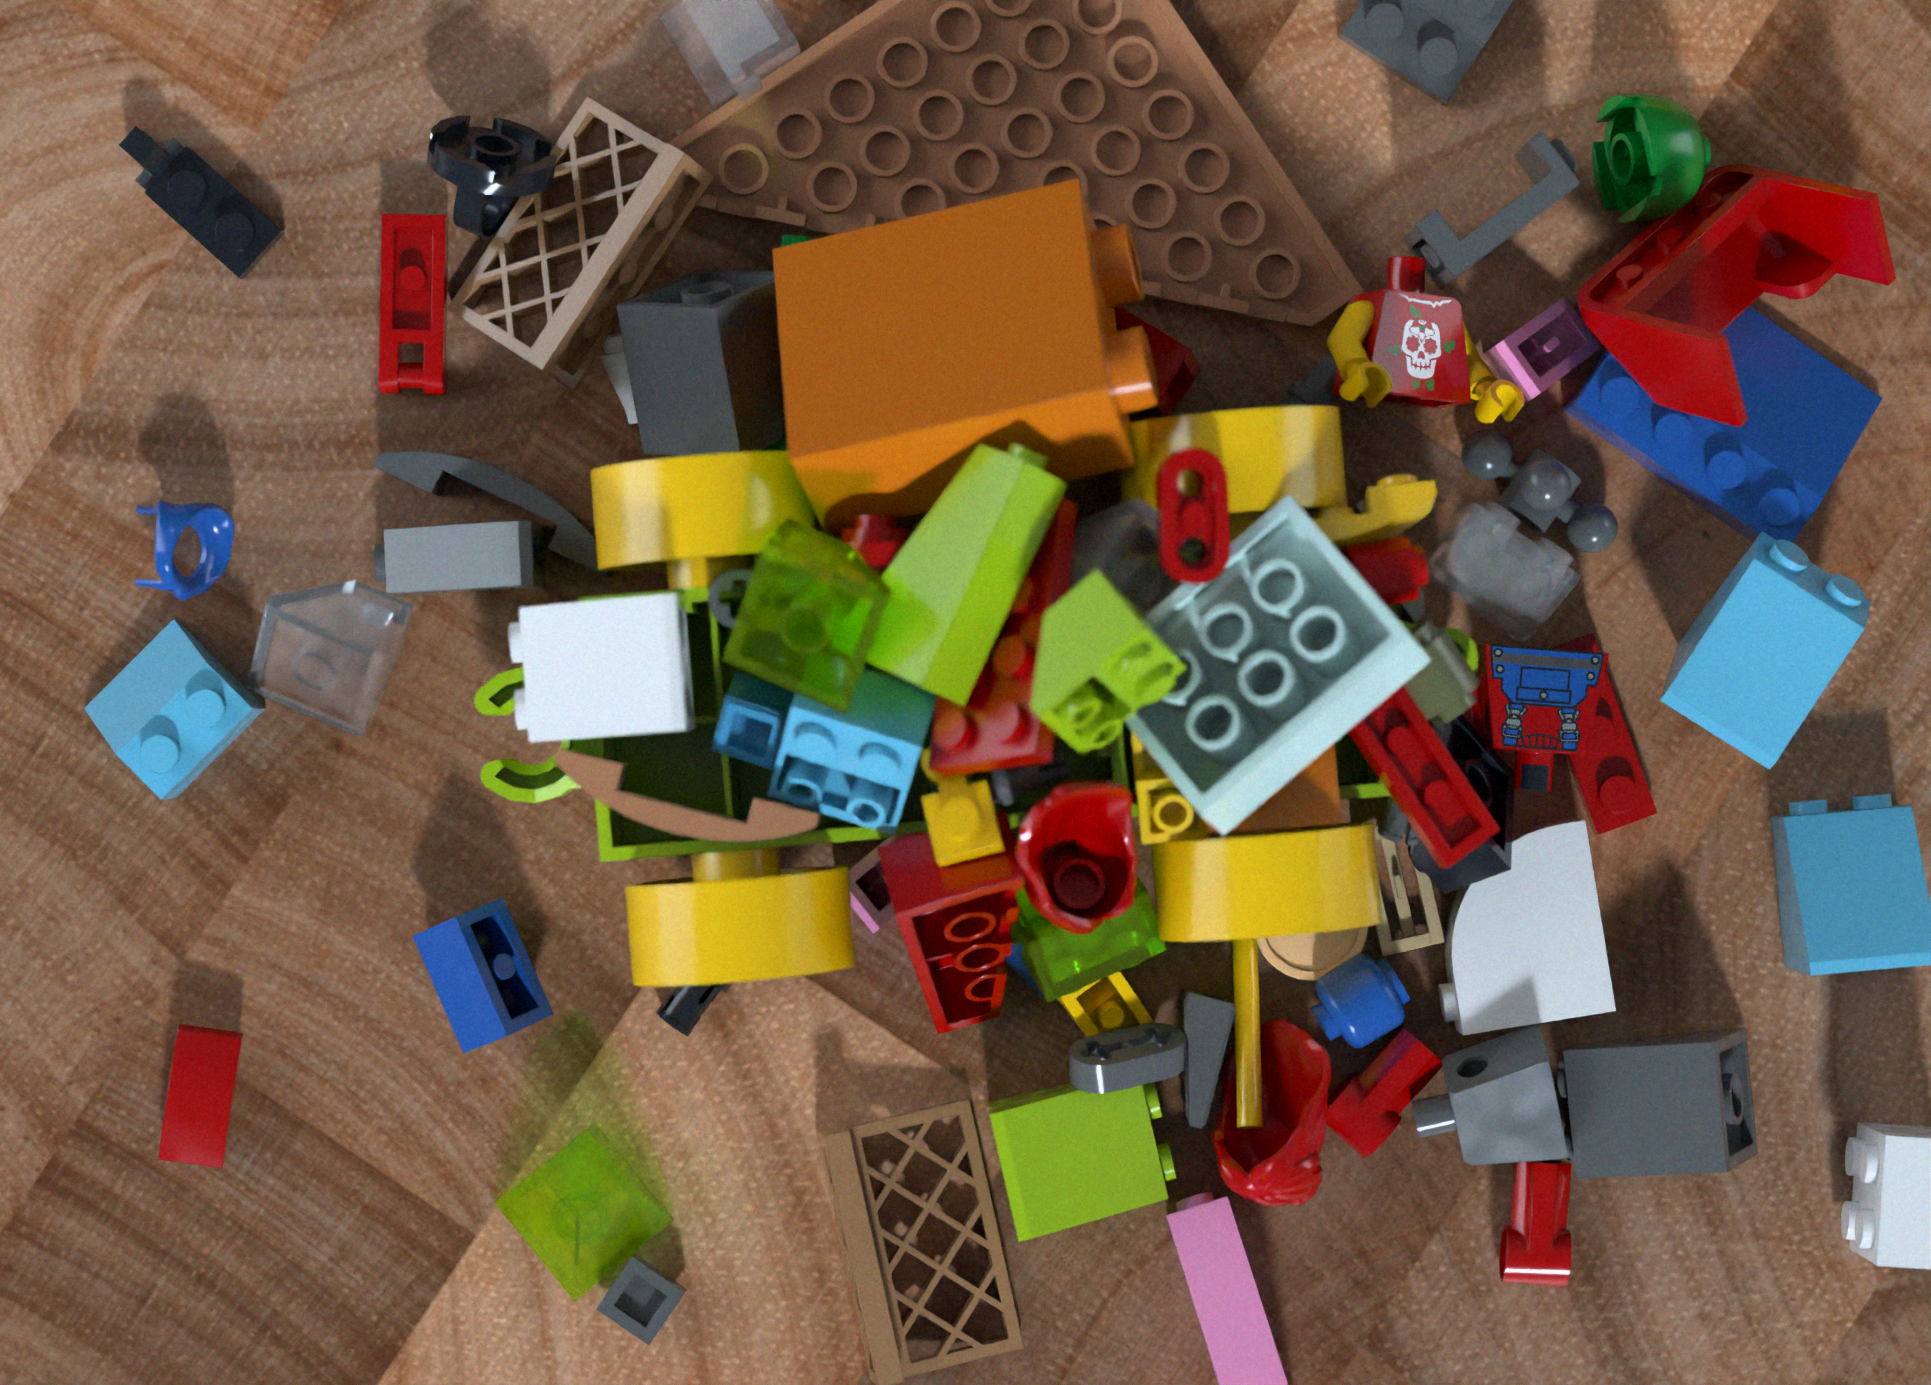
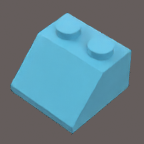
M173 619L84 709L114 753L161 800L177 798L266 708L177 619Z

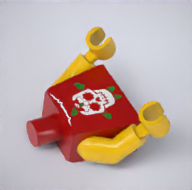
M1412 256L1388 258L1387 289L1353 296L1327 338L1328 349L1337 367L1333 384V396L1342 397L1348 401H1355L1356 399L1365 400L1367 406L1372 409L1379 402L1426 409H1439L1470 403L1472 398L1473 400H1479L1474 412L1480 422L1493 423L1500 413L1505 421H1512L1524 406V394L1514 383L1508 380H1497L1479 356L1463 321L1462 306L1456 298L1424 294L1425 259Z

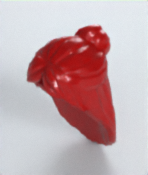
M1102 780L1060 784L1051 790L1046 799L1038 802L1031 809L1021 825L1015 854L1025 876L1023 887L1028 900L1045 919L1061 927L1066 932L1080 935L1091 934L1094 929L1100 927L1103 920H1110L1119 916L1133 904L1137 880L1138 854L1132 830L1131 811L1133 798L1130 790L1125 785Z
M1279 1018L1275 1021H1268L1260 1026L1263 1128H1237L1234 1047L1227 1055L1222 1070L1223 1102L1215 1131L1211 1136L1221 1178L1229 1189L1243 1198L1250 1199L1263 1206H1285L1287 1204L1301 1206L1314 1197L1322 1180L1323 1169L1320 1165L1322 1160L1320 1153L1326 1135L1328 1087L1332 1077V1065L1327 1050L1314 1039L1311 1033L1304 1031L1298 1024L1292 1023L1290 1019L1284 1020Z

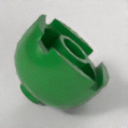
M1630 93L1608 98L1600 109L1596 123L1607 122L1604 141L1592 142L1594 181L1602 204L1606 210H1619L1622 216L1616 220L1621 223L1645 222L1675 214L1694 197L1701 185L1705 170L1710 164L1711 149L1707 137L1702 133L1700 125L1686 106L1662 94Z

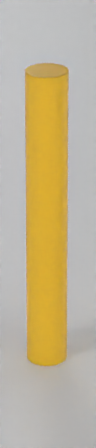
M1256 938L1232 940L1234 1006L1236 1007L1234 1014L1237 1128L1240 1129L1263 1128L1258 943Z

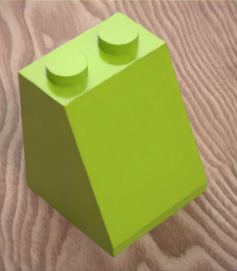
M1154 1082L1100 1094L1088 1093L1077 1089L1071 1083L989 1101L990 1120L1019 1242L1169 1199L1165 1182L1177 1180L1168 1142L1156 1145L1151 1120L1162 1117Z

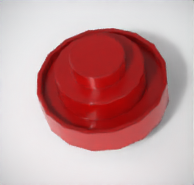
M855 515V529H842V542H826V566H849V583L878 582L909 540V528H895V515Z

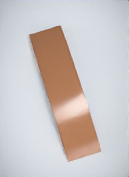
M557 748L554 762L570 779L608 807L646 825L674 834L718 841L767 840L794 835L815 828L819 825L821 813L757 796L753 799L748 821L622 790L628 768L627 763L567 748Z

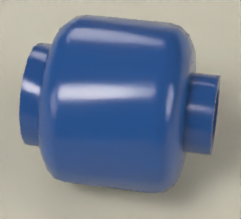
M1360 953L1317 979L1315 990L1321 1002L1310 1009L1330 1041L1341 1035L1352 1047L1362 1048L1398 1027L1404 1021L1405 1010L1403 1004L1410 1001V998L1385 957L1375 961L1371 956Z

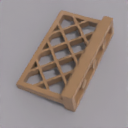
M589 97L585 98L550 151V156L557 154L553 182L542 192L519 198L447 308L571 391L574 390L618 323L616 305L636 296L713 179L710 173L683 151L668 142L665 144ZM599 120L608 126L610 148L584 156L583 141L596 121ZM623 135L632 141L624 143ZM647 152L657 155L643 179L629 184L626 159ZM612 164L615 189L589 197L586 172ZM572 177L575 202L549 210L548 194L555 183ZM617 204L618 217L608 232L594 237L591 212ZM577 217L580 242L554 250L551 225ZM537 230L540 255L515 263L513 247L520 236ZM582 258L583 270L570 288L559 291L556 266ZM542 270L545 296L519 304L516 278ZM502 283L504 309L482 316L472 310L486 288ZM546 311L548 323L530 348L523 343L521 319ZM506 324L507 332H505L498 326Z
M964 1098L851 1126H837L816 1131L870 1380L876 1385H893L905 1382L904 1378L1023 1349L1024 1345L970 1100ZM957 1115L962 1141L950 1161L947 1162L920 1145V1142L933 1121ZM920 1124L912 1138L897 1130ZM888 1132L907 1144L887 1177L867 1165L861 1138ZM915 1150L945 1168L925 1201L895 1183ZM965 1154L970 1176L957 1168ZM953 1174L973 1186L976 1203L963 1224L933 1207ZM869 1175L883 1183L875 1197ZM891 1189L920 1206L919 1211L901 1240L881 1228L877 1212ZM929 1212L958 1230L939 1263L909 1245ZM978 1217H980L984 1238L971 1231ZM967 1236L987 1249L990 1263L976 1287L947 1269ZM883 1237L897 1245L889 1259L887 1258ZM905 1251L934 1268L915 1301L894 1289L891 1276ZM943 1275L972 1292L952 1325L923 1308ZM992 1279L998 1301L985 1293ZM980 1299L1000 1310L1006 1337L979 1343L961 1331ZM897 1300L910 1307L903 1321H901ZM920 1313L948 1332L933 1355L910 1360L905 1336ZM957 1337L970 1345L949 1351Z

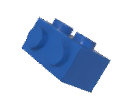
M503 897L413 935V939L463 1053L509 1036L554 1015Z

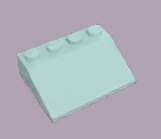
M1288 494L1230 543L1228 563L1224 571L1217 578L1204 584H1182L1145 616L1187 668L1175 678L1173 687L1164 697L1154 703L1144 704L1125 722L1197 812L1224 836L1427 665L1431 659L1290 494Z

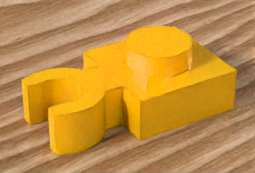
M930 748L923 749L921 753L923 770L929 780L938 786L940 790L939 793L921 797L935 858L939 866L1005 850L990 786L987 781L969 784L968 780L973 773L943 776L928 769Z

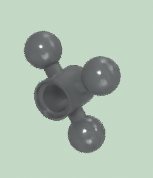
M1493 429L1478 430L1465 440L1461 451L1464 467L1476 478L1490 480L1500 477L1508 482L1509 485L1497 502L1517 519L1544 534L1554 519L1558 517L1566 523L1567 536L1572 545L1586 553L1601 552L1613 543L1618 530L1615 515L1607 506L1601 503L1588 502L1578 505L1571 500L1570 497L1581 483V479L1560 461L1534 448L1523 465H1521L1512 458V447L1509 440L1502 433Z

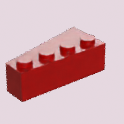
M1006 810L996 812L1005 848L1002 851L940 867L935 858L929 832L908 833L899 837L893 843L877 847L894 913L938 1034L1000 1017L1007 978L1004 961L1006 956H1011L1013 945L1010 927L1011 922H1017L1019 905L1016 894L1017 891L1023 890L1025 878L1023 869L1015 854L1016 845Z

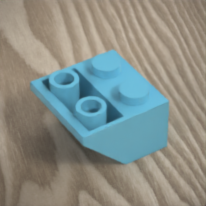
M811 652L790 709L767 796L894 836L934 711L936 694L915 684Z

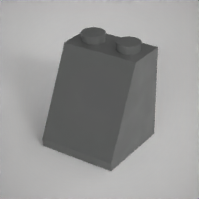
M697 269L616 305L643 453L670 455L672 458L706 454L754 452L782 440L785 400L774 271Z
M1746 1027L1586 1042L1563 1050L1564 1060H1560L1558 1064L1557 1082L1562 1098H1568L1570 1123L1565 1125L1564 1137L1569 1157L1567 1160L1574 1162L1575 1178L1728 1172L1758 1154Z

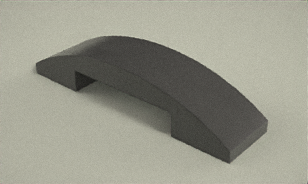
M410 451L378 454L373 465L374 467L439 497L450 474L557 524L558 527L548 549L612 578L614 571L598 570L596 536L557 500L520 478L481 462L443 453Z

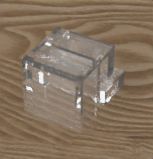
M680 0L681 4L659 16L663 26L714 110H717L736 96L742 102L763 89L760 80L801 53L796 38L773 0Z

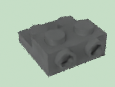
M1361 0L1338 38L1445 106L1513 0Z

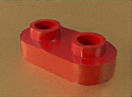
M1201 448L1178 450L1170 454L1161 463L1156 475L1158 557L1162 568L1172 579L1183 584H1204L1214 580L1224 571L1230 556L1228 478L1224 465L1213 453ZM1185 470L1195 472L1199 478V488L1192 496L1184 494L1178 485L1179 477ZM1190 537L1196 539L1202 548L1201 557L1193 564L1186 562L1181 555V545Z

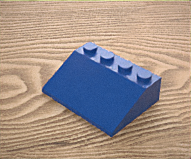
M1751 306L1720 333L1726 335L1748 419L1740 428L1656 404L1614 356L1605 349L1563 411L1753 543L1761 532L1766 533L1775 540L1784 539L1792 543L1824 499L1882 400L1879 395Z

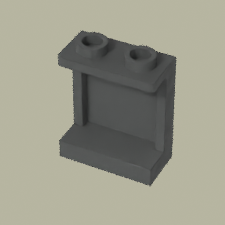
M1540 132L1514 155L1517 162L1532 180L1534 186L1462 240H1459L1437 209L1416 224L1402 239L1414 257L1426 260L1425 271L1439 290L1443 289L1562 200L1580 184L1573 174L1579 169L1578 164L1568 148L1559 139L1554 138L1549 142L1546 136Z

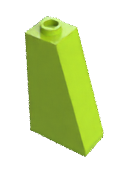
M1014 443L1010 444L1006 453L979 444L844 626L834 643V647L964 706L1067 486L1063 481L1043 471L1048 459Z

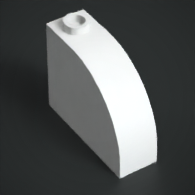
M1575 818L1533 826L1512 835L1511 870L1458 889L1451 905L1445 930L1444 954L1448 983L1439 984L1438 992L1444 1022L1454 1021L1456 1031L1462 1035L1616 1011L1585 820Z

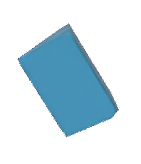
M736 674L724 701L711 751L774 770L796 692L750 676Z

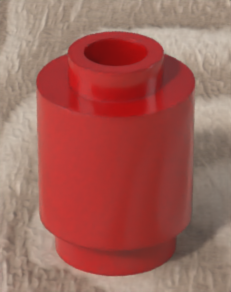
M1406 535L1343 546L1340 554L1385 606L1417 600L1420 586L1427 585L1428 565L1424 551L1420 545L1412 547Z

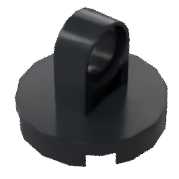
M459 115L443 119L431 128L427 163L437 175L457 185L453 209L455 225L485 240L491 239L496 235L508 217L513 196H528L542 192L553 182L557 154L549 155L551 142L547 137L530 127L507 119L494 117L492 129L469 127L470 115Z

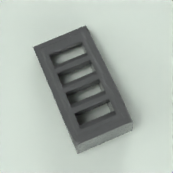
M1183 988V994L1181 995V1030L1186 1036L1185 1067L1182 1071L1183 1112L1189 1126L1202 1129V1126H1206L1236 1007L1229 999Z

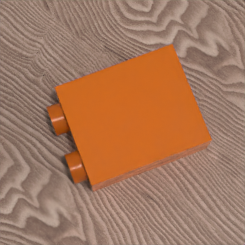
M1079 178L772 249L789 459L826 534L841 531L842 529L855 528V515H895L896 519L930 511L979 444L1004 453L1007 452L1011 443L1027 448L1048 459L1043 471L1063 482L1135 466L1128 412L1158 406L1160 403L1159 390L1150 347L1143 327L1117 331L1114 307L1144 301L1142 274L1128 223L1096 229Z

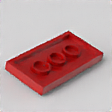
M1061 497L965 705L961 706L936 694L928 769L943 776L1051 762L1054 731L1037 717L1030 706L1044 613L1068 594L1077 505L1064 497Z

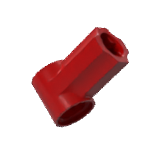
M1401 1026L1358 1075L1355 1073L1351 1074L1328 1097L1326 1125L1363 1159L1367 1158L1395 1130L1402 1119L1400 1113L1443 1066L1442 1061L1406 1028Z
M1545 1160L1514 1163L1509 1225H1504L1500 1242L1499 1275L1501 1282L1567 1287L1572 1258L1570 1230H1566L1572 1165L1570 1162Z

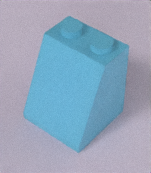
M1761 532L1678 642L1660 701L1770 770L1864 631L1871 600L1865 597L1862 589L1851 579L1840 574L1830 575L1811 563L1806 553L1794 543L1784 539L1775 540L1766 533Z
M1890 793L1853 796V808L1828 811L1827 799L1788 802L1789 814L1771 816L1785 968L1811 976L1931 965V903L1912 806L1892 805Z

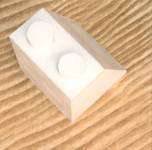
M673 593L519 608L520 622L510 623L509 641L513 663L523 662L525 689L515 690L514 705L518 730L528 729L529 742L695 730L686 601L684 596Z

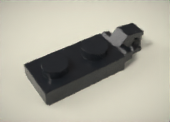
M135 126L119 144L120 147L145 168L135 179L146 190L144 193L241 280L251 272L285 234L187 145L184 147L176 139L172 138L162 148L144 131Z

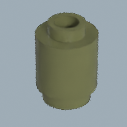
M1426 620L1408 631V633L1431 661L1406 681L1403 686L1426 720L1438 715L1443 723H1447L1477 702L1471 691L1480 684V680L1445 630L1437 632L1432 623Z

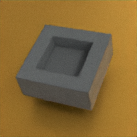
M634 1253L596 1310L650 1345L687 1289Z

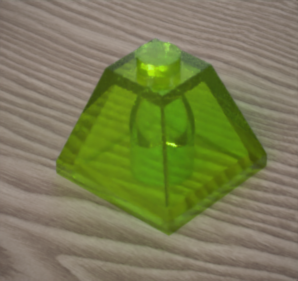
M787 518L762 545L722 660L846 714L851 706L893 591L849 544Z
M594 1121L494 1202L574 1301L674 1220Z

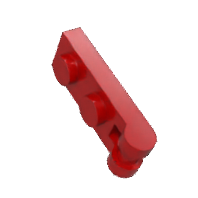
M382 214L378 370L381 394H401L402 388H424L425 395L446 394L449 217L446 215ZM402 344H424L423 363H402Z

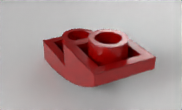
M179 1024L169 1078L158 1160L222 1169L226 1157L232 1103L237 1086L243 1033Z

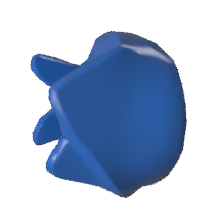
M162 500L155 506H137L135 511L138 514L157 516L154 555L156 572L161 580L136 578L135 585L170 591L174 597L180 600H186L191 596L207 591L223 574L231 557L235 525L227 510L214 503L179 505ZM186 526H191L199 534L202 554L195 572L185 577L176 569L173 553L183 529Z

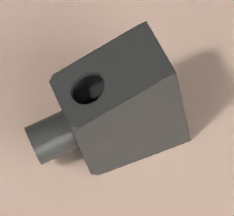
M1540 1024L1530 1025L1447 1055L1442 1060L1448 1093L1411 1100L1419 1138L1457 1131L1463 1161L1471 1166L1569 1158L1550 1061Z

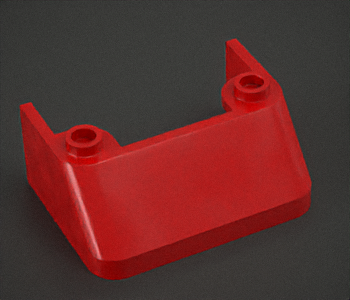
M1731 164L1716 168L1705 174L1696 194L1685 207L1675 214L1656 218L1581 286L1577 293V301L1584 324L1656 404L1740 428L1748 419L1726 335L1720 334L1764 292L1784 296L1789 299H1804L1814 295L1836 273L1888 286L1896 279L1877 193L1745 164Z

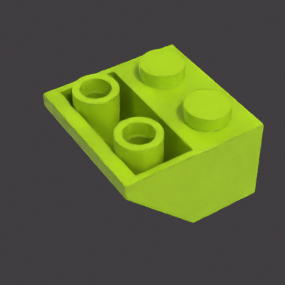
M1096 569L1044 613L1030 708L1040 720L1084 756L1092 748H1100L1111 742L1120 733L1123 722L1144 704L1154 703L1164 697L1173 687L1175 678L1187 667L1142 612Z

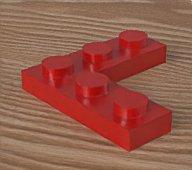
M1593 633L1550 648L1599 652ZM1606 672L1584 756L1565 754L1595 835L1658 813ZM1479 684L1471 691L1477 702L1463 712L1462 715L1485 739Z

